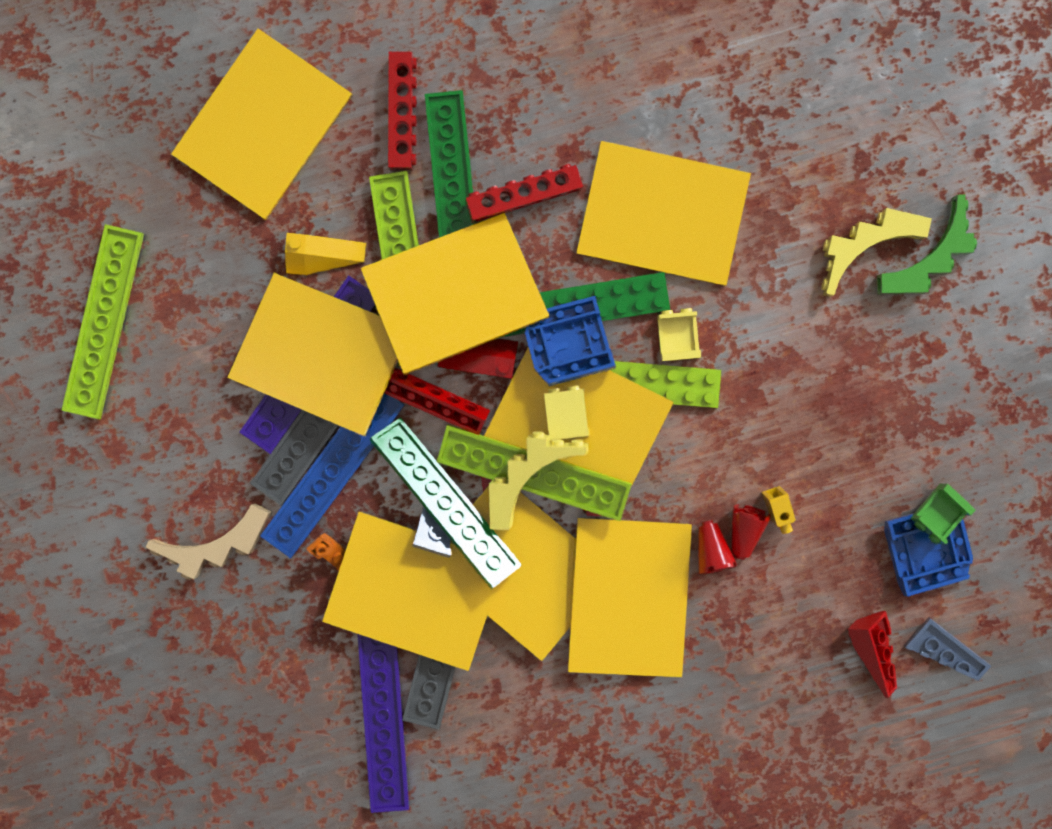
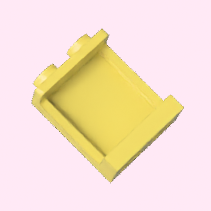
M692 308L680 309L681 313H673V310L661 311V315L657 316L661 362L701 358L696 320L697 311L692 312Z
M579 386L568 387V391L560 392V388L548 389L549 393L544 394L550 440L590 436L584 389H579Z

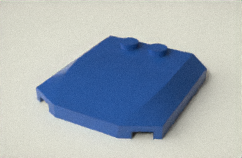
M595 296L547 308L549 318L526 327L525 336L534 369L549 386L616 369Z
M913 514L885 521L884 531L898 585L904 596L908 597L970 578L968 572L970 564L973 562V554L963 519L946 538L948 541L946 545H936L930 541L929 535L925 531H920L914 525L915 522L911 519Z

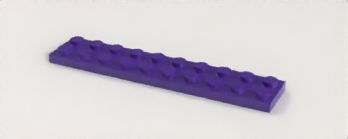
M349 275L334 295L337 299L369 312L375 307L369 289ZM265 394L239 433L271 454L302 409Z
M357 634L371 813L409 810L398 647Z

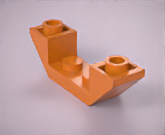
M324 533L306 549L317 559L323 557L335 566L339 572L346 549Z

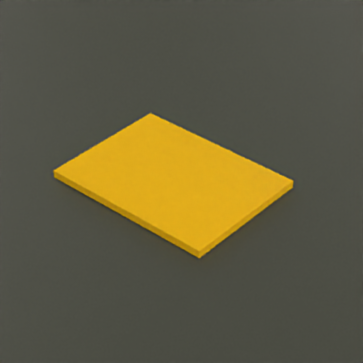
M257 29L171 154L267 220L353 94L266 33Z
M601 141L576 254L726 286L751 173Z
M505 213L361 268L404 375L549 318L547 309Z
M274 273L227 378L365 436L398 359L379 315Z
M528 347L484 436L527 449V437L530 434L532 435V432H544V435H549L544 394L549 393L548 389L560 388V392L568 391V387L579 386V389H584L590 436L558 440H564V443H571L572 440H583V443H589V451L586 455L569 456L558 460L627 481L633 485L674 402L610 370L549 386L535 371Z
M488 486L473 503V506L490 526ZM520 492L514 509L513 526L510 530H494V532L522 566L497 585L487 616L542 661L570 628L576 538Z
M359 511L322 622L469 671L497 586L491 590L454 543L450 542L451 556L449 558L413 547L416 530Z
M577 518L568 672L682 677L692 524Z

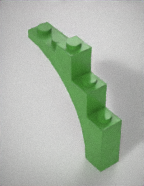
M966 194L952 197L951 214L947 227L940 241L926 257L907 269L877 275V295L927 293L931 288V278H928V275L951 273V269L954 268V259L951 258V255H969L974 253L977 247V240L974 238V233H966L969 228V221L966 219V211L968 210Z

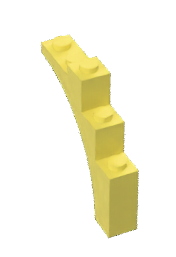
M886 208L879 212L876 223L879 224L878 226L858 222L850 230L849 236L852 239L834 235L830 236L828 240L824 241L823 245L824 256L831 258L826 265V271H828L827 279L824 278L821 290H824L823 295L829 297L835 295L839 280L846 268L868 247L890 239L913 238L923 240L927 238L932 218Z
M532 432V435L530 434L527 437V457L523 454H516L508 460V480H506V477H495L489 483L490 529L510 530L513 526L517 498L527 480L539 469L555 460L569 456L586 455L589 451V443H583V440H572L571 443H564V440H552V443H550V435H544V432Z

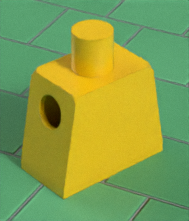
M780 486L763 491L762 495L772 522L777 527H780L782 534L792 532L791 523L796 520L788 493Z

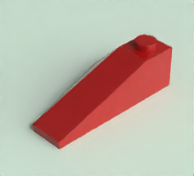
M494 339L438 362L437 367L512 379L518 341Z
M880 611L857 619L848 628V634L853 647L885 698H889L897 689L895 665L891 663L893 646H889L888 635H891V627L886 611Z

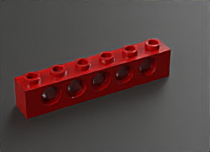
M389 51L388 168L390 171H413V165H416L417 161L416 154H413V146L417 144L416 134H413V127L417 126V117L413 115V108H417V97L413 96V89H417V77H413V70H417V58H414L412 52ZM405 69L408 71V74L405 77L398 76L400 70ZM405 88L408 90L405 96L398 95L400 89ZM400 108H407V114L403 116L398 114ZM400 127H407L408 131L406 134L400 135L398 134V129ZM400 146L408 147L405 154L398 153Z
M566 164L559 167L560 170L554 172L552 169L543 171L542 175L537 177L529 175L523 178L524 181L516 183V180H512L500 188L492 186L486 189L487 192L479 193V191L468 194L465 203L471 222L475 223L502 213H508L581 191L583 184L577 165L571 166ZM555 178H563L565 184L561 186L556 184ZM544 183L547 189L540 191L537 188V184ZM525 188L528 191V195L523 197L519 194L518 190ZM508 194L510 201L503 202L500 199V195ZM489 199L492 206L486 208L482 205L481 201Z
M397 368L394 369L384 392L386 395L477 435L483 429L490 410L411 374L404 375L403 371Z

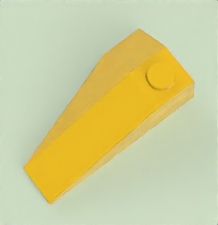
M287 233L285 245L286 273L310 275L312 273L364 263L366 243Z

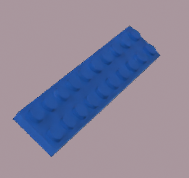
M383 394L365 436L341 426L260 536L291 559L374 448L370 438L390 425L405 404L389 395Z

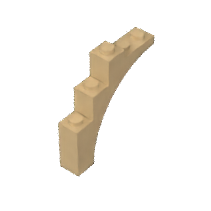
M252 504L242 520L231 531L210 543L197 546H179L151 539L148 541L146 548L150 549V553L160 557L162 555L166 557L167 561L172 564L178 565L179 563L177 572H180L183 578L188 580L196 579L199 577L207 560L209 565L216 568L226 565L233 548H236L235 551L241 555L253 553L272 511L257 504Z

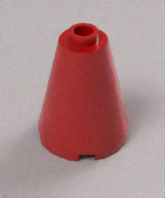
M736 504L732 509L731 552L735 558L745 560V558L751 556L771 519V515L768 514L766 516V511L757 507L745 505L744 508H739L740 504Z
M713 520L702 522V526L698 527L699 575L737 567V563L718 524L713 523Z

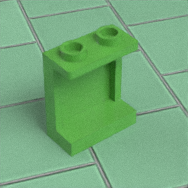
M939 484L913 514L911 519L920 531H925L929 535V540L934 544L946 545L948 543L946 538L966 515L971 516L975 509L949 484Z

